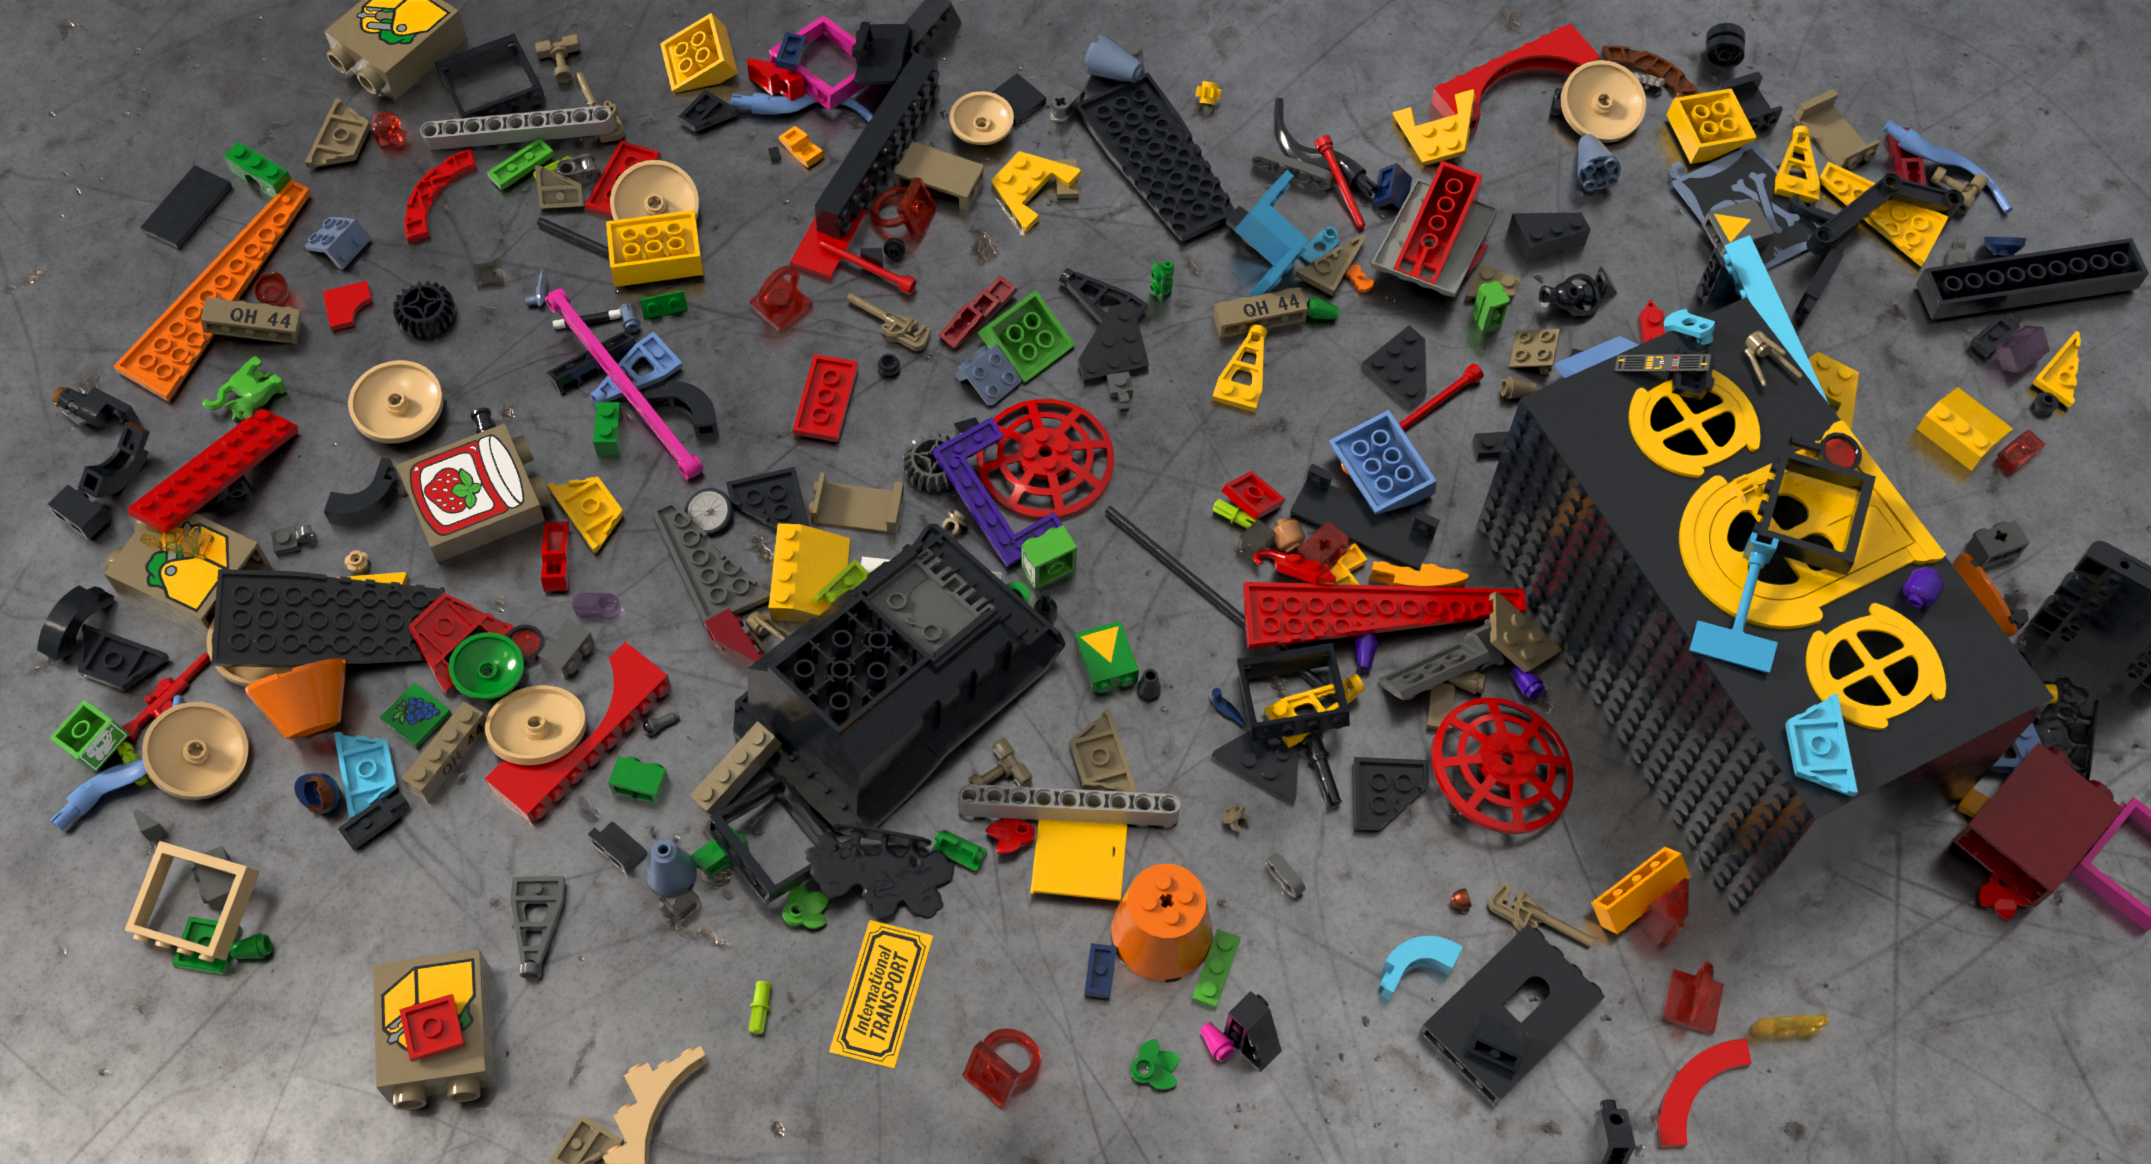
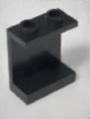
M1759 71L1722 82L1719 90L1732 88L1753 131L1757 128L1772 126L1777 123L1783 110L1782 106L1771 109L1758 89L1763 78Z

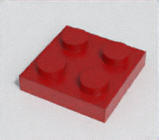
M1253 471L1225 484L1221 491L1254 520L1281 507L1285 501L1284 497Z
M453 994L399 1009L411 1062L465 1046Z

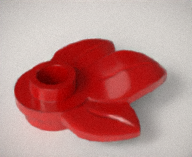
M1001 818V821L990 824L986 828L985 833L999 840L996 853L1006 854L1017 851L1021 846L1029 845L1035 837V828L1032 824L1023 822L1022 819Z
M1992 874L1989 883L1983 885L1979 891V902L1981 906L1993 905L1995 912L2001 918L2009 920L2015 914L2017 905L2028 906L2030 903L2005 883V887L2001 886L1998 881H2003Z

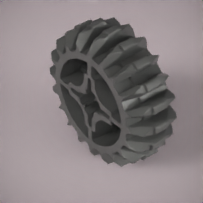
M929 433L928 438L920 435L919 441L913 440L912 446H907L906 453L903 456V469L907 479H911L912 485L918 484L920 490L927 487V491L930 492L932 488H936V491L939 493L941 487L948 490L949 484H952L937 460L935 462V457L932 454L933 449L950 440L948 435L945 438H941L940 433L936 437Z

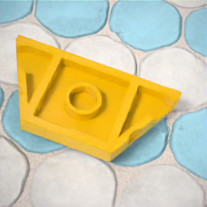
M599 477L586 478L585 480H569V484L562 485L547 484L549 492L594 554L598 552L624 515L622 508Z

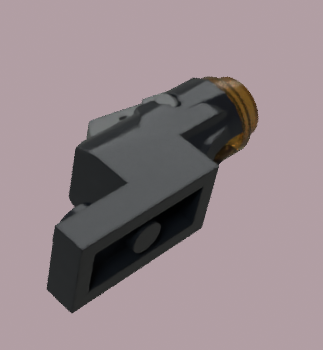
M59 387L52 396V401L56 407L80 426L89 423L102 428L112 417L120 422L132 421L135 423L138 419L131 405L95 387L88 394L77 392L69 387Z

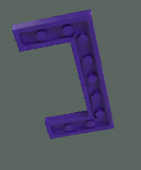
M991 417L932 450V454L1007 568L1021 560V545L1025 541L1033 537L1037 538L1051 528H1058L1062 526V523L1055 512L1014 534L966 460L1004 438L1003 433Z

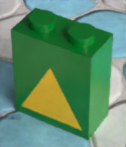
M1121 621L1075 633L1074 645L1092 693H1105L1114 687L1121 685L1126 687L1138 681L1139 669Z

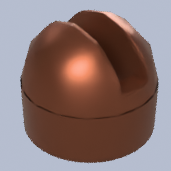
M1466 888L1459 889L1452 895V904L1459 910L1472 907Z

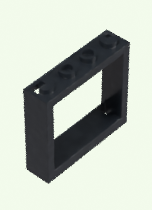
M514 33L434 62L438 76L459 119L511 114L546 101L543 88ZM515 55L531 88L464 112L449 79Z
M1782 449L1779 458H1773L1769 472L1773 473L1772 479H1767L1763 494H1767L1766 501L1761 500L1757 512L1761 519L1760 522H1755L1752 532L1758 533L1756 541L1770 545L1773 538L1779 539L1774 554L1848 575L1855 561L1876 476ZM1785 470L1858 491L1842 552L1768 530Z
M1333 643L1237 659L1238 675L1252 742L1292 737L1298 734L1316 733L1318 731L1350 726L1349 708ZM1328 666L1338 709L1262 722L1256 721L1248 683L1249 679Z
M783 775L711 815L706 826V830L765 905L812 878L810 874L811 864L775 885L728 824L777 796L815 844L818 835L828 832L824 822L815 816L811 811L809 803L799 796L795 786L791 785ZM836 845L834 847L835 851H838L840 849L839 845Z

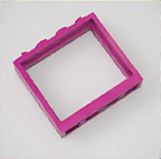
M824 15L795 33L807 36L805 46L823 35L850 56H852V45H855L856 42L853 36ZM782 42L770 49L769 62L775 63ZM800 63L795 71L804 76L805 93L829 111L868 86L855 83L854 77L856 72L834 87H831Z
M2133 797L2127 803L2122 801L2119 804L2123 808L2122 811L2070 873L2148 932L2151 929V909L2091 864L2128 816L2151 832V810Z

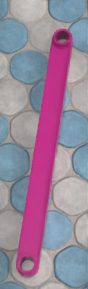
M560 288L549 293L545 297L548 307L553 313L558 312L677 460L679 463L678 468L687 480L699 475L704 470L699 458L694 454L690 455L570 306V300L565 291Z

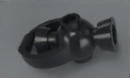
M1581 273L1570 276L1555 288L1544 285L1539 291V302L1542 307L1546 308L1555 304L1560 309H1566L1572 315L1579 317L1595 312L1602 300L1600 287L1592 277ZM1573 280H1582L1587 284L1577 287L1571 282ZM1592 299L1594 302L1593 306L1586 311L1575 306L1577 303L1588 306L1591 304Z

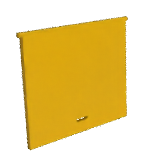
M1065 804L1068 807L1073 806L1072 804ZM1090 805V807H1093V808H1097V807H1098V806H1096V805ZM1039 820L1030 894L1035 892L1121 901L1127 824Z

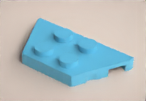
M1832 694L1825 701L1818 705L1815 704L1804 713L1792 717L1785 724L1795 776L1848 796H1855L1858 790L1838 694Z
M335 732L334 737L349 818L352 819L377 800L384 799L398 788L390 745L387 740L369 739L366 736L360 735L352 737L343 735L341 732Z

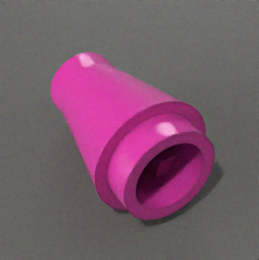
M1212 1022L1205 1024L1200 1029V1033L1204 1037L1214 1059L1223 1062L1235 1053L1234 1041L1216 1028Z

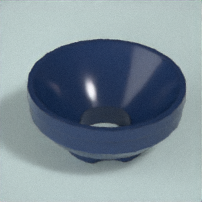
M1984 237L1985 247L1993 255L2013 256L2022 250L2026 243V238Z

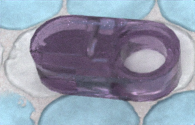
M580 593L572 601L573 610L580 618L610 619L616 617L621 611L618 597L611 593ZM608 601L614 602L615 607L612 610L607 611L602 608L604 603Z

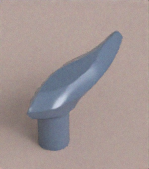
M544 268L541 269L536 287V295L525 297L527 306L536 304L541 306L545 301L547 279Z

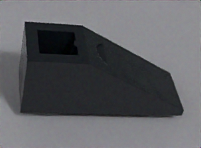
M1714 248L1702 278L1697 285V293L1699 297H1702L1705 305L1730 300L1736 288L1718 248Z

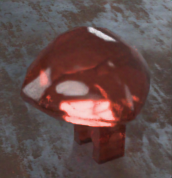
M379 112L372 119V133L380 148L387 146L389 143L404 146L405 142L400 141L396 135L401 134L404 136L407 135L408 131L400 129L401 120L392 112Z

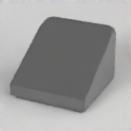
M134 810L133 814L139 830L147 840H153L167 833L160 823L140 810Z

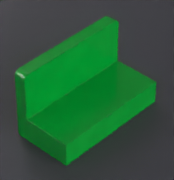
M730 827L747 850H749L747 839L743 834H738L733 827ZM714 839L691 855L708 879L731 863V860Z

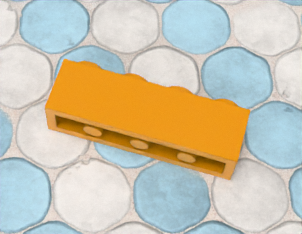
M1668 847L1662 848L1591 902L1601 927L1618 934L1690 879L1691 876L1682 853Z

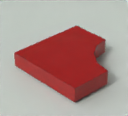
M367 280L322 291L332 331L355 326V317L358 311L364 306L373 303Z

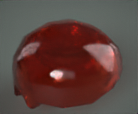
M272 271L271 274H261L259 280L254 284L253 293L258 302L277 306L287 299L289 286L283 275L277 271Z

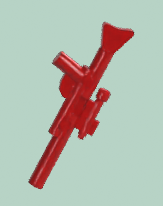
M204 652L173 683H171L173 680L171 676L167 679L163 678L157 684L158 688L144 698V701L150 705L135 720L121 726L130 734L128 737L132 741L136 740L141 727L151 717L157 718L161 713L172 707L174 696L179 695L189 685L187 682L211 660L207 653Z

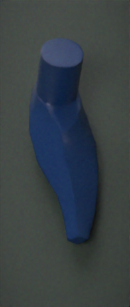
M1214 688L1212 695H1209L1213 705L1221 713L1244 726L1245 722L1238 710L1222 697L1221 689Z

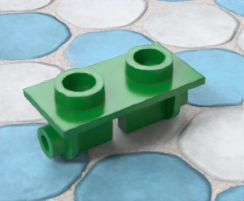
M1154 259L1152 270L1150 271L1151 283L1149 287L1154 296L1157 295L1160 302H1163V295L1172 290L1174 264L1171 261H1165L1158 265Z
M684 290L647 298L644 296L643 299H639L644 319L688 310Z
M945 829L942 832L938 831L935 837L936 843L932 848V851L942 850L948 859L974 871L978 870L988 851Z

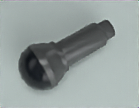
M675 712L658 719H647L643 723V730L648 735H654L661 727L679 719V714Z

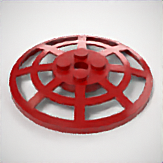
M1034 399L1017 403L998 414L993 419L996 424L1017 410L1028 408L1029 415L1017 419L1008 428L997 425L1004 435V438L998 444L997 459L984 464V450L977 453L976 456L977 470L981 483L998 505L1013 514L1032 520H1040L1055 512L1059 519H1064L1086 510L1102 496L1113 474L1114 451L1108 432L1091 413L1066 401ZM1037 406H1059L1072 411L1068 416L1052 412H1039ZM1082 415L1089 419L1099 429L1104 440H1091L1085 429L1076 422L1077 418ZM1041 418L1056 419L1062 422L1057 429L1044 428ZM1032 420L1034 430L1026 435L1014 431L1020 425ZM1072 426L1084 441L1071 442L1065 435V432ZM1008 438L1019 443L1018 453L1004 456V448ZM1093 449H1107V466L1101 480L1090 473L1094 458ZM1043 450H1048L1052 454L1049 457H1042L1039 453ZM1087 450V459L1084 467L1073 462V451ZM1019 462L1021 468L1025 471L1022 478L1018 480L1010 472L1007 465ZM1000 468L1004 477L1015 487L1009 499L994 487L988 478L987 472ZM1067 470L1077 475L1070 482L1059 486L1057 477L1063 475ZM1033 477L1048 480L1050 488H1037L1030 486L1029 483ZM1083 480L1095 488L1084 499L1064 507L1062 494L1074 489ZM1024 492L1036 496H1052L1055 509H1033L1017 503Z
M1477 698L1464 702L1454 708L1443 719L1436 730L1431 751L1432 767L1436 780L1450 803L1463 816L1475 824L1503 834H1526L1540 830L1552 823L1566 807L1572 793L1574 777L1568 750L1554 728L1530 708L1502 698ZM1487 704L1491 713L1478 717L1470 724L1456 718L1460 712L1474 705ZM1498 705L1513 708L1526 714L1533 720L1528 724L1517 717L1501 714ZM1494 721L1497 732L1487 736L1476 729V727L1483 723ZM1504 721L1515 723L1525 730L1520 736L1507 732ZM1452 725L1463 731L1458 741L1457 756L1443 758V738L1448 726ZM1540 726L1555 741L1562 757L1553 755L1547 741L1537 731ZM1469 736L1482 743L1477 754L1466 755V743ZM1532 736L1539 741L1546 754L1534 753L1531 746L1527 743ZM1502 756L1509 757L1512 765L1506 764L1502 760ZM1478 764L1486 778L1482 784L1473 776L1468 765ZM1537 764H1548L1549 766L1546 783L1534 774ZM1460 766L1465 780L1475 790V793L1467 802L1453 787L1445 768ZM1556 766L1566 767L1567 787L1561 801L1551 791L1555 780ZM1529 781L1539 792L1532 797L1521 799L1520 787ZM1493 785L1509 789L1511 799L1499 797L1489 790ZM1544 797L1554 808L1551 813L1541 819L1523 823L1522 808L1535 805ZM1483 798L1496 805L1512 808L1513 823L1493 819L1475 808Z

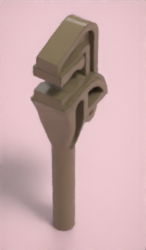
M578 72L575 77L590 107L601 106L598 104L584 74ZM605 101L603 104L611 110L616 122V128L609 134L599 135L602 143L620 140L625 135L624 127L619 119L617 104Z
M853 293L848 295L847 301L886 322L881 326L882 333L886 335V341L899 342L913 351H921L925 348L931 334V328L923 324L919 331L914 333L913 338L911 337L912 332L918 328V321L914 318L888 313Z
M1505 883L1496 890L1488 902V907L1493 913L1512 922L1519 932L1527 924L1537 928L1538 923H1545L1588 947H1591L1595 939L1549 915L1525 892L1520 890L1512 906H1507L1508 896L1513 887Z

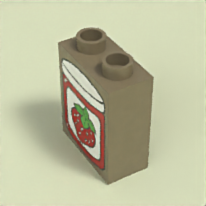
M505 423L396 465L437 563L545 521L540 505L551 501L549 492L541 475L528 478L523 465L534 461L524 435L511 439Z

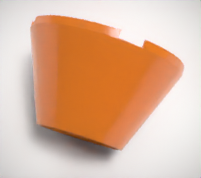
M1966 552L1959 554L1952 563L1953 567L2006 636L2012 637L2018 632L2015 623L2011 625L2008 619L2012 614L1994 583L1981 566L1975 568L1970 563L1973 558Z
M334 658L292 668L293 671L281 675L276 673L260 679L245 688L249 698L285 739H295L334 727L341 722L346 662L345 659Z

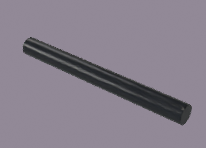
M541 217L538 219V226L609 257V248Z

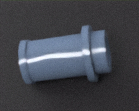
M627 303L620 307L623 317V328L630 333L636 332L639 329L640 320L636 317L634 305L629 303L630 310H628Z

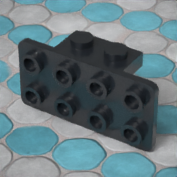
M861 22L859 31H856L855 45H852L851 50L852 57L856 59L857 63L854 77L856 84L889 85L896 82L910 33L909 24L870 25V22Z

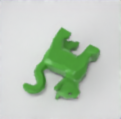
M254 356L237 373L231 376L227 383L219 388L217 400L210 401L205 398L203 405L207 409L217 410L226 402L227 393L233 392L241 398L227 402L225 405L232 409L233 421L245 420L252 417L255 410L265 405L274 394H283L286 392L282 379L276 374L271 375L270 372H260L258 368L263 363Z

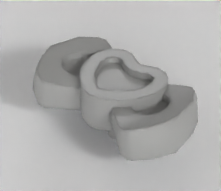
M1639 72L1634 73L1640 82L1646 84L1645 89H1649L1650 85L1657 87L1665 85V79Z

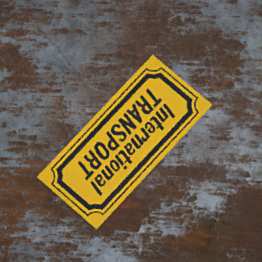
M869 920L829 1052L895 1068L932 942V935Z

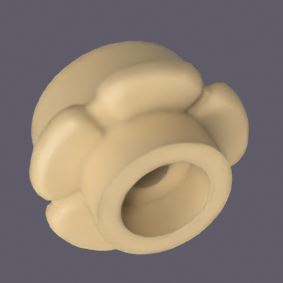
M359 550L352 551L349 556H346L345 565H347L348 570L354 573H361L368 567V555L365 552L361 553Z

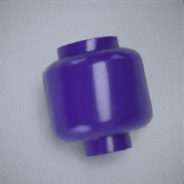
M1929 567L1913 570L1903 587V593L1908 598L1907 602L1917 608L1934 605L1944 588L1941 574Z

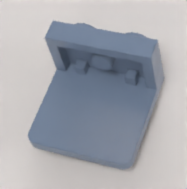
M330 217L323 222V227L318 232L308 238V243L305 247L309 251L325 252L339 269H344L372 238L356 219Z
M997 344L988 348L986 345L975 352L976 357L971 361L968 358L958 366L960 370L954 374L959 381L968 379L988 406L994 405L1021 383V377Z

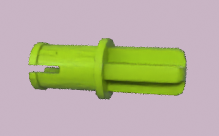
M1218 499L1213 506V511L1231 520L1230 523L1233 524L1235 522L1251 532L1255 529L1253 524L1257 525L1259 519L1254 520L1248 516L1239 506L1236 508L1221 499Z
M765 981L756 982L753 1003L750 1004L752 1011L749 1032L757 1035L763 1034L767 1012L770 1011L768 1004L772 984Z

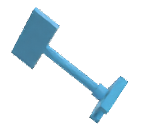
M1752 532L1742 556L1749 559L1748 565L1750 567L1733 628L1728 629L1698 620L1689 652L1769 674L1778 642L1749 635L1743 631L1760 569L1764 568L1765 564H1769L1777 549L1779 539L1773 538L1769 545L1756 541L1758 533Z

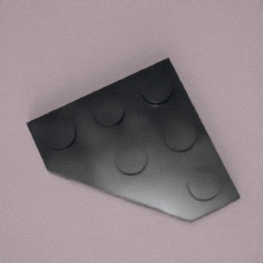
M1133 301L1111 306L1078 359L1083 382L1104 378L1108 374L1131 372L1149 367Z
M1409 325L1363 361L1361 367L1410 410L1426 397L1427 386L1425 338Z
M795 467L726 482L732 507L777 529L778 524H801L810 527Z
M1354 757L1355 829H1382L1426 789L1429 784L1428 760Z

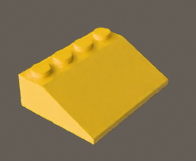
M694 210L606 221L610 268L615 287L704 275Z
M778 524L769 601L772 621L807 622L811 618H817L831 607L823 597L817 602L813 598L848 566L849 537L801 524Z

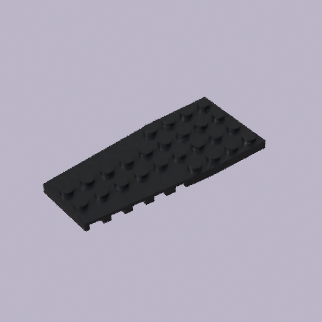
M1145 73L1143 78L1136 83L1125 82L1075 104V111L1105 153L1180 241L1184 242L1225 223V218L1235 210L1230 202L1228 193H1224L1221 188L1219 178L1215 177L1212 173L1208 160H1204L1198 144L1195 145L1192 140L1193 136L1183 119L1149 73Z
M218 569L211 664L212 666L294 668L334 658L345 659L346 665L424 661L426 659L408 627L434 601L445 593V588H429L418 584L416 586L401 585L399 582L382 583L371 579H366V581L354 580L351 577L343 576L335 578L327 577L324 574L296 571Z

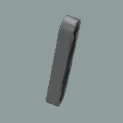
M1257 149L1252 158L1253 165L1261 170L1282 176L1288 170L1294 175L1291 180L1321 190H1328L1334 180V175L1326 169L1267 149Z

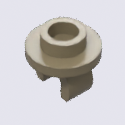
M949 510L947 514L951 518L945 519L942 524L943 527L948 528L951 523H954L955 528L952 534L958 535L962 530V525L965 527L968 525L965 521L967 516L958 510L954 512Z
M1233 805L1224 812V823H1230L1231 829L1235 832L1241 831V828L1238 826L1239 819L1244 824H1249L1251 821L1248 815L1243 814L1245 808L1242 805L1238 807Z

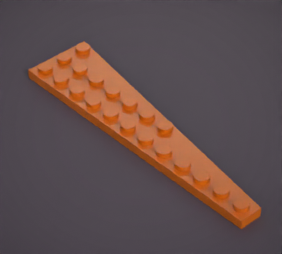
M291 179L113 366L114 369L169 402L215 335L203 333L201 317L206 297L222 298L231 301L239 300L310 196L309 188Z

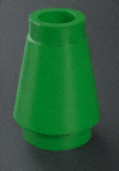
M1318 297L1309 298L1307 302V315L1310 316V319L1337 320L1340 307Z
M257 933L233 943L229 951L232 959L265 958L272 951L271 939L267 934Z

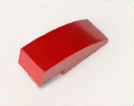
M752 58L747 59L749 79L771 95L781 93L791 101L805 96L804 76L793 70L775 67V63Z
M569 521L545 523L541 551L543 561L541 582L544 592L568 590L570 561Z

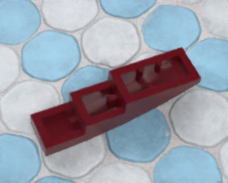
M1888 134L1896 174L1903 180L1927 185L1923 158H1919L1897 146L1899 141Z
M999 275L987 290L983 288L970 304L966 302L938 336L952 348H958L981 329L1018 291L1017 288Z

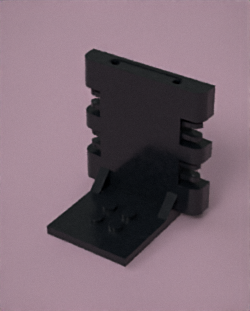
M2095 541L2077 561L2073 569L2075 572H2069L2062 579L2054 594L2050 595L2035 612L2030 623L2049 632L2050 636L2048 639L2133 686L2138 687L2140 684H2143L2151 689V566L2107 542Z

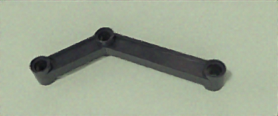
M1887 173L1881 180L1822 226L1818 227L1807 241L1806 246L1811 253L1816 255L1822 254L1827 248L1889 200L1934 210L1945 216L1952 217L1964 203V195L1956 189L1946 191L1903 180L1894 173Z

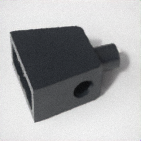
M1613 1099L1603 1100L1600 1102L1601 1110L1594 1124L1599 1164H1627L1636 1146L1628 1111L1626 1109H1617L1616 1101Z

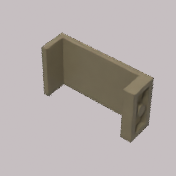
M1834 89L1799 104L1793 118L1800 126H1806L1810 129V138L1833 164L1843 169H1850L1859 162L1870 160L1875 156L1876 149L1880 143L1877 139L1866 144L1834 107L1838 97V93Z
M912 141L909 148H905L901 163L895 166L893 176L895 177L896 187L900 188L904 179L959 197V208L968 210L984 180V165Z
M820 472L819 481H815L813 487L815 500L810 501L809 514L813 517V524L897 535L904 499L903 483L894 482L893 490L826 482L825 473Z

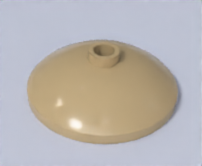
M979 91L966 94L954 103L950 111V126L953 132L963 141L975 145H988L1002 140L1009 134L1014 123V114L1010 104L1003 97L991 92Z

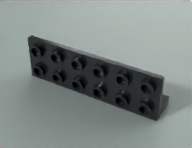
M1311 464L1306 482L1291 508V514L1417 570L1436 535L1440 523L1439 519L1418 511L1414 522L1391 511L1375 514L1366 500L1330 485L1332 472Z

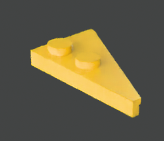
M2078 331L2072 335L2032 383L2044 392L2056 396L2058 401L2068 408L2075 402L2073 394L2077 383L2076 374L2078 373L2079 363L2077 354L2081 343Z

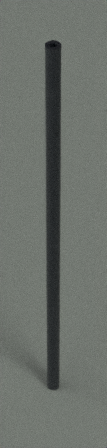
M1112 506L1107 507L1105 513L1246 629L1245 616L1116 509ZM1281 645L1268 647L1273 652L1286 651ZM1310 669L1297 671L1317 688L1328 685ZM1334 694L1326 695L1336 703Z

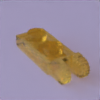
M148 524L146 526L147 529L162 534L161 538L146 534L140 538L142 543L157 547L162 551L203 560L206 559L214 541L213 535L179 527H175L165 534Z
M1826 1014L1762 1018L1752 1024L1750 1031H1752L1751 1034L1759 1038L1768 1037L1773 1032H1779L1781 1036L1794 1035L1796 1031L1805 1030L1806 1034L1821 1033V1029L1829 1025V1020Z

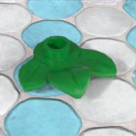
M1156 1039L1149 1040L1140 1047L1139 1058L1135 1059L1131 1065V1076L1135 1081L1150 1083L1159 1090L1173 1088L1177 1085V1080L1171 1072L1176 1068L1180 1055L1171 1051H1160L1158 1041ZM1139 1068H1147L1148 1073L1145 1075L1139 1073Z

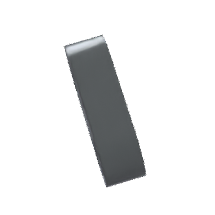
M1275 853L1266 860V865L1270 872L1292 897L1295 898L1306 890L1301 878L1280 854Z

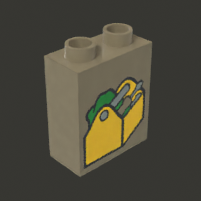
M361 0L324 31L331 48L327 52V58L331 64L341 73H346L350 69L357 74L359 82L367 91L372 94L381 91L394 101L435 67L434 62L446 58L467 40L459 11L444 0Z
M193 513L167 534L137 519L134 526V534L123 548H116L107 558L104 575L120 597L207 637L209 627L215 618L218 569L267 571L271 565L258 542Z
M480 949L373 964L376 1088L388 1102L393 1101L395 1109L412 1110L425 1106L426 1096L447 1093L448 1100L465 1102L479 1098L480 1088L495 1086L490 966ZM453 994L465 1046L411 1062L399 1009Z

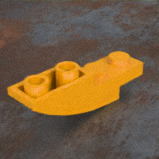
M1374 561L1369 580L1392 586L1465 588L1469 574L1457 569L1440 568L1435 564H1422L1420 571H1416L1410 567H1398L1388 562Z

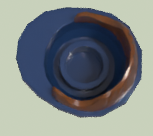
M308 773L298 777L295 782V794L300 803L307 807L309 811L328 814L337 807L341 790L337 781L329 775Z

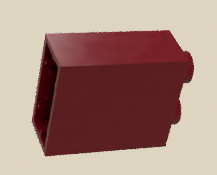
M2040 743L2019 761L1952 840L2034 907L2039 905L2059 887L2123 809L2113 801V793L2107 786L2096 780H2086L2071 768L2072 763L2066 754L2056 748H2045Z

